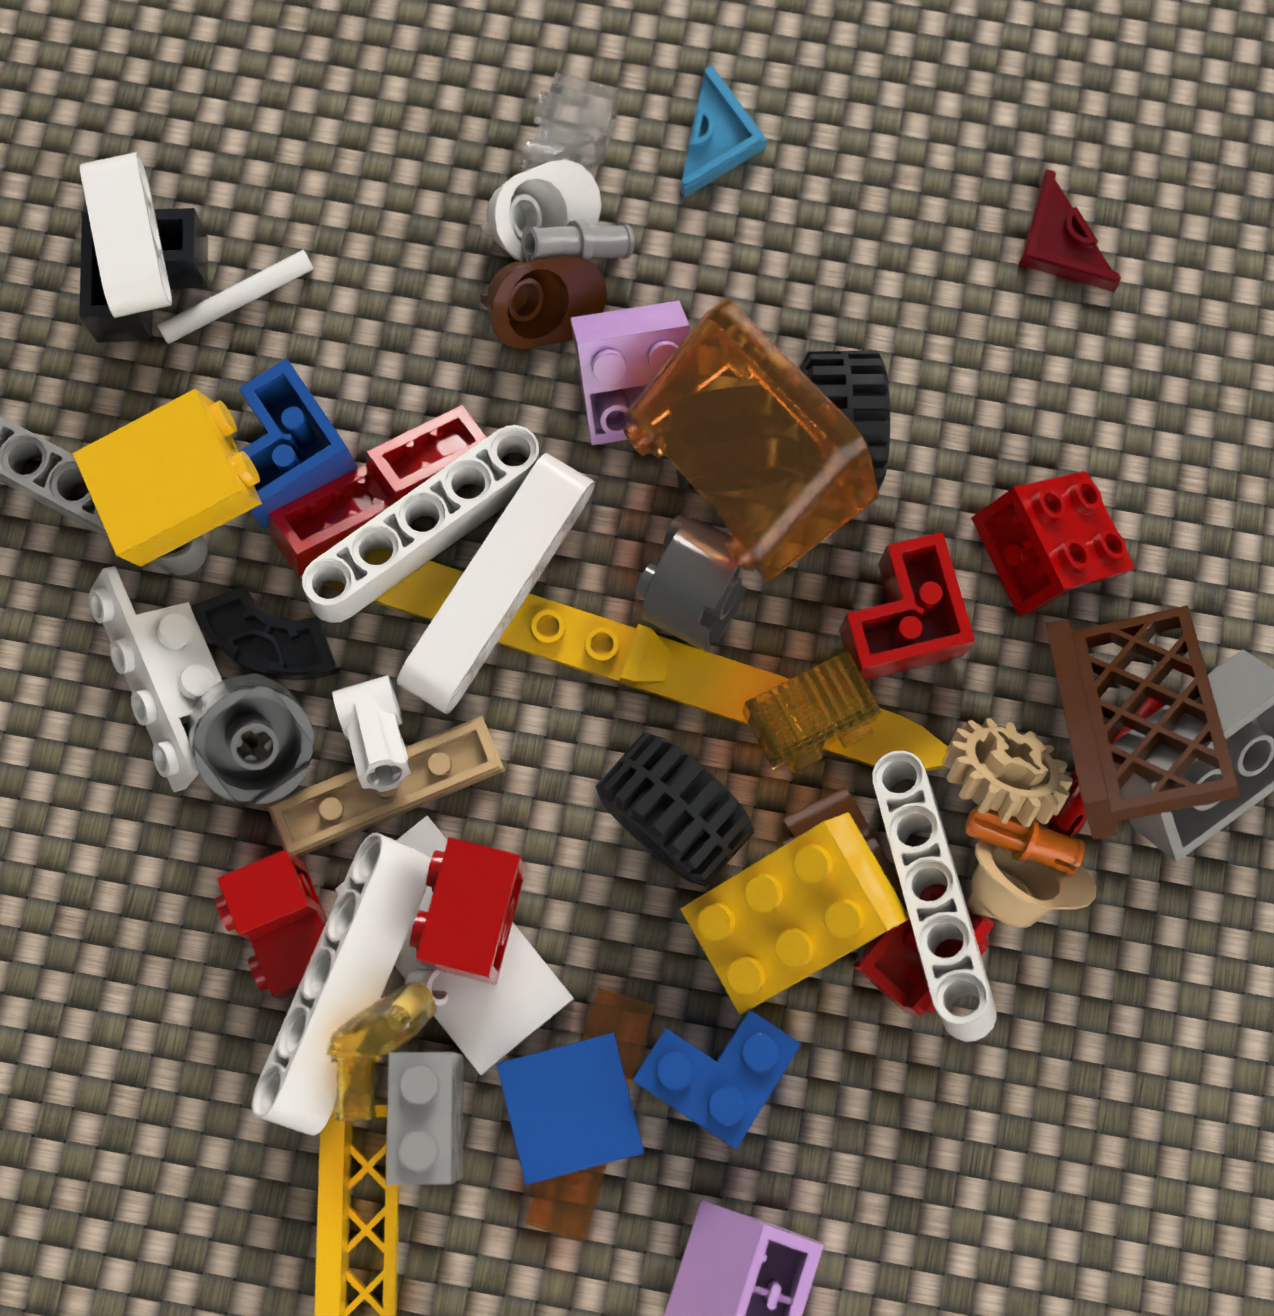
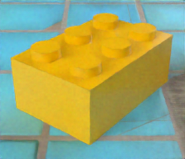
M849 813L823 821L681 908L683 915L739 1015L910 919Z

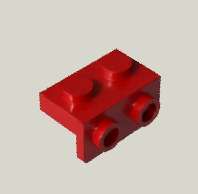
M932 884L921 892L919 899L935 901L945 894L946 888L941 884ZM904 902L903 906L908 913L906 902ZM967 907L982 956L990 943L986 936L995 923L986 915L972 914ZM908 919L875 938L854 963L853 967L905 1013L921 1016L925 1011L933 1013L936 1011L930 994L911 920ZM947 939L936 947L934 955L941 958H950L957 955L962 949L964 942L958 939Z

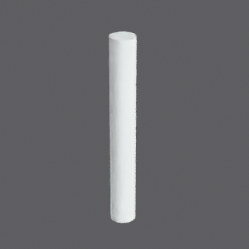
M301 250L159 323L157 326L167 344H170L306 274L314 268L305 251Z

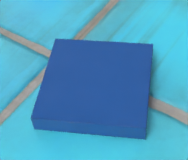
M614 1032L496 1064L525 1185L644 1153Z

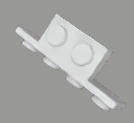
M116 567L103 568L89 593L91 613L98 623H103L110 639L112 663L119 674L125 675L132 692L131 706L138 723L142 726L145 725L154 745L153 760L159 774L164 778H168L174 792L184 790L199 774L182 724L188 722L200 698L210 688L222 681L189 602L136 615Z

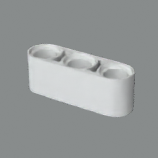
M134 152L80 164L81 180L101 282L113 317L117 318L171 306V290L150 187L139 153Z

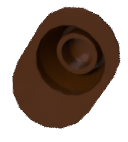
M560 256L529 262L515 261L502 267L493 277L488 292L480 294L481 303L488 308L493 331L501 343L513 349H530L573 340L570 318L602 313L605 307L607 291L604 277L595 264L582 257Z

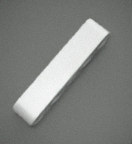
M518 425L505 426L497 430L313 560L306 567L302 577V587L313 613L321 620L329 623L342 622L351 618L508 505L539 459V445L535 435L527 428ZM509 453H520L528 458L524 464L519 466H508L500 461ZM466 484H474L483 489V492L473 499L461 498L455 494L460 487ZM421 516L433 517L438 521L433 529L426 532H419L410 527L411 523ZM383 548L392 552L389 560L381 565H371L364 561L365 556L374 549ZM330 581H338L346 585L344 591L335 598L325 599L317 595L319 589Z
M548 453L543 454L538 459L408 656L398 675L397 685L445 714L450 713L454 709L585 508L594 490L595 481Z
M892 751L882 756L875 764L872 772L873 785L932 1001L948 1033L954 1038L965 1042L977 1041L987 1036L993 1029L997 1018L996 1006L939 809L921 760L913 753L907 751ZM910 779L916 781L915 785L904 793L891 792L892 787L901 780ZM917 831L931 833L930 838L920 846L911 847L905 845L906 839ZM932 884L947 886L945 894L935 901L919 899L921 892ZM947 939H958L964 942L962 949L957 955L950 958H941L934 955L936 947ZM972 995L981 1000L975 1012L968 1016L959 1017L950 1013L953 1002L961 996Z
M372 833L360 845L257 1082L252 1100V1111L255 1117L313 1136L318 1134L327 1124L427 889L426 878L431 857L428 854L380 833Z

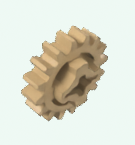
M986 718L982 727L970 720L967 722L964 730L958 728L946 749L947 753L942 761V765L950 769L946 777L947 781L963 786L958 796L962 799H972L978 805V812L982 814L990 809L998 812L1000 821L1007 824L1011 816L1017 817L1024 827H1030L1034 818L1044 825L1047 824L1052 815L1057 816L1070 795L1068 789L1073 783L1071 777L1063 774L1068 766L1067 763L1051 758L1055 749L1052 745H1043L1041 741L1036 739V734L1032 731L1027 732L1024 736L1017 733L1014 723L1008 722L1005 728L998 727L991 718Z

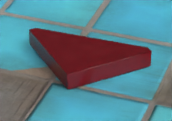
M1046 169L1042 177L1018 265L1115 292L1121 280L1120 274L1111 269L1097 247L1098 240L1078 208H1073L1055 180L1056 172Z

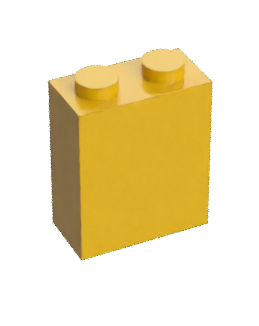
M195 388L72 453L116 556L142 567L262 504L254 487L255 484L260 482L258 472L249 456L244 451H238L231 434L237 432V426L231 413L222 401L214 402Z

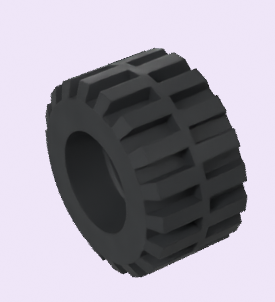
M807 351L799 369L796 401L798 419L796 443L801 448L803 475L800 477V481L808 495L876 494L885 479L890 445V396L884 362L878 351Z
M643 733L595 786L602 804L609 813L656 858L691 883L705 887L708 886L754 834L753 825L745 809L709 771L675 744L650 733Z

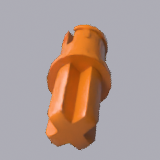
M973 806L965 825V831L969 836L1012 852L1014 860L1023 862L1028 859L1049 866L1068 876L1075 874L1076 868L1074 866L1080 867L1084 857V841L1049 830L1039 825V821L1035 818L1030 827H1024L1017 817L1011 816L1007 824L1000 821L998 812L990 809L982 814L978 812V806Z

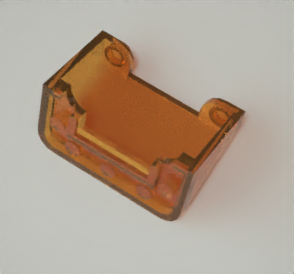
M727 298L704 314L625 412L629 424L623 428V431L638 453L644 456L651 452L657 458L665 455L725 521L731 536L725 542V545L735 561L746 571L753 566L767 582L879 498L871 455L866 442L856 427L748 316Z

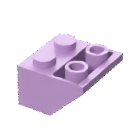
M680 301L571 317L577 368L591 445L673 432L670 411L673 404L683 399L697 396L690 326Z
M701 1199L663 1316H802L824 1245L815 1239Z

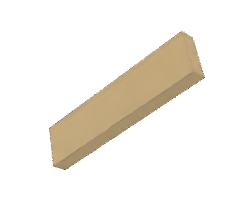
M483 716L405 747L411 774L402 780L400 787L384 792L371 788L363 789L358 779L356 768L267 804L266 806L283 849H287L297 858L504 772L505 769Z

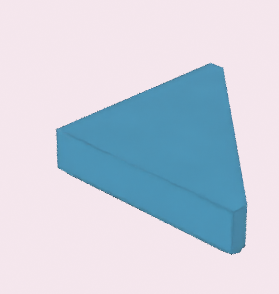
M712 65L704 70L683 177L680 183V193L684 198L766 149L767 139Z

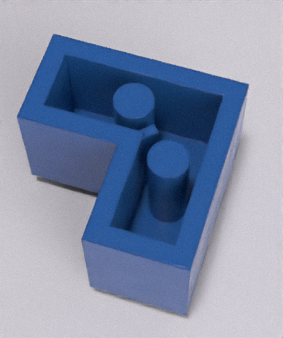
M287 358L239 388L255 416L267 432L266 435L239 451H244L249 456L260 478V482L255 484L254 487L262 504L250 511L265 530L269 527L268 516L270 512L358 469L346 444Z
M751 1010L743 1015L716 1060L665 1028L632 1081L730 1147L737 1149L802 1043Z

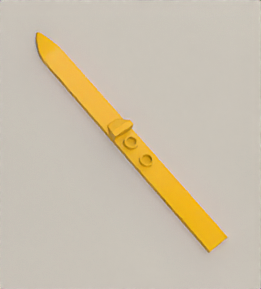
M383 548L374 549L365 556L364 561L371 565H381L389 560L392 552ZM428 561L373 602L432 621L464 572ZM330 581L323 586L343 592L346 585L342 582ZM529 593L497 642L871 767H875V764L882 756L892 751L903 750L917 756L926 771L947 768L942 765V761L947 753L946 749L948 746L923 726L899 714L658 636L652 628L641 624L634 628Z

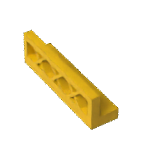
M335 1105L327 1124L320 1131L314 1316H349L364 1299L380 1316H397L399 1185H386V1178L374 1167L385 1155L387 1159V1134L386 1144L370 1160L352 1143L353 1117H387L388 1105ZM352 1156L363 1167L353 1178ZM367 1173L385 1190V1207L369 1223L351 1206V1190ZM385 1217L383 1240L373 1228ZM350 1219L361 1229L351 1241ZM366 1235L384 1253V1269L367 1287L349 1269L350 1252ZM382 1281L383 1304L372 1293ZM350 1283L358 1291L359 1295L348 1306Z

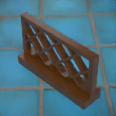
M1188 605L1076 631L1071 630L1069 618L1046 623L1081 797L1093 840L1117 836L1116 822L1240 797L1238 782ZM1181 628L1183 635L1169 651L1149 643V640L1156 633ZM1110 643L1123 647L1110 664L1090 656L1088 648ZM1188 653L1189 659L1183 656ZM1137 654L1158 662L1145 679L1124 670ZM1172 669L1194 677V680L1181 695L1159 686ZM1094 673L1100 675L1096 680ZM1113 682L1134 690L1120 708L1099 699ZM1198 696H1200L1201 704L1195 701ZM1148 697L1170 706L1156 724L1134 715ZM1184 713L1207 723L1193 741L1170 731ZM1104 717L1110 719L1106 725ZM1124 726L1145 735V738L1131 754L1109 744ZM1211 741L1214 750L1207 747L1211 743ZM1160 742L1182 752L1168 771L1145 761ZM1198 759L1219 769L1222 779L1194 784L1182 778V776ZM1114 762L1121 765L1117 771L1115 770ZM1135 772L1157 782L1149 794L1122 799L1120 789Z

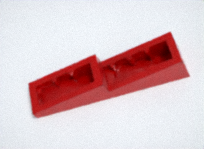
M461 405L366 451V465L270 512L268 516L270 536L297 576L301 577L306 567L313 560L487 437Z

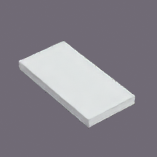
M428 815L396 840L428 854L431 858L435 850L444 852L447 844V839ZM343 883L340 884L337 888H335L338 894L341 890ZM427 886L417 912L419 910L428 912L433 895L432 887ZM414 920L394 965L405 979L412 970L431 969L415 959L417 954L416 947L409 945ZM513 923L497 985L440 971L441 974L433 980L431 989L446 991L448 1001L442 1006L426 1007L482 1076L571 1003L574 998Z

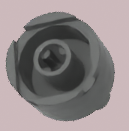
M678 515L670 524L665 535L663 545L667 548L658 566L650 563L645 568L637 584L636 595L644 598L640 613L645 622L704 651H708L711 649L709 638L717 642L719 641L744 598L747 588L741 585L742 579L740 576L743 568L754 572L758 550L756 547L695 518L688 520Z
M248 674L223 680L210 688L200 698L188 720L190 749L199 774L208 787L222 798L231 801L268 804L290 794L301 784L307 775L314 747L312 724L293 694L272 679L260 674ZM249 730L258 734L261 741L254 748H251L246 742L243 743L241 735Z

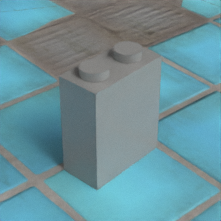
M389 1052L386 1185L452 1184L463 1178L464 1055L454 1052Z

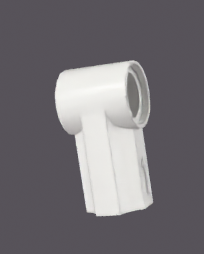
M389 675L333 691L332 695L344 736L350 742L357 776L362 788H371L384 792L400 787L402 780L409 776L411 772L404 741L399 729V725L403 724V720Z

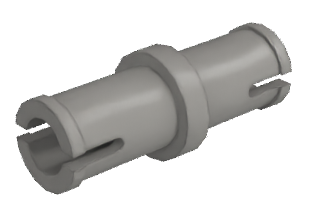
M584 220L570 221L566 226H527L523 231L521 244L523 255L528 262L560 256H576L590 261L591 259L601 258L629 259L634 251L635 241L633 230L628 224L589 226Z

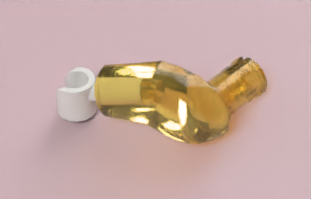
M439 969L412 970L407 975L403 986L355 1014L333 1032L327 1046L326 1055L331 1056V1062H337L335 1120L365 1121L376 1119L375 1062L381 1061L382 1056L389 1054V1052L394 1051L411 1040L437 1012L436 1006L446 1004L448 1001L447 992L431 989L433 980L441 974Z

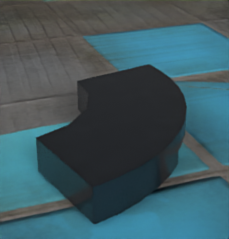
M245 586L191 606L197 621L213 643L229 658L253 672L286 680H311L339 673L318 617L291 620L273 616L256 604Z

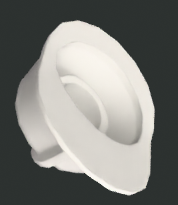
M567 159L549 161L514 175L495 190L488 203L487 222L481 226L482 232L492 235L494 241L515 260L527 261L523 255L521 244L522 234L527 226H566L570 221L584 220L589 226L597 225L601 212L600 190L592 174L581 164Z

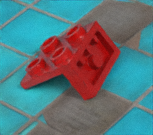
M1086 471L1013 487L971 517L1019 617L1038 611L1072 589L1121 576L1134 569L1126 543L1118 533L1102 501L1099 489Z

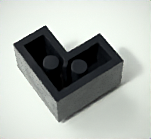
M195 208L154 209L170 289L208 288V236ZM82 212L79 317L97 343L152 341L153 310L117 318L113 317L103 291L88 212Z

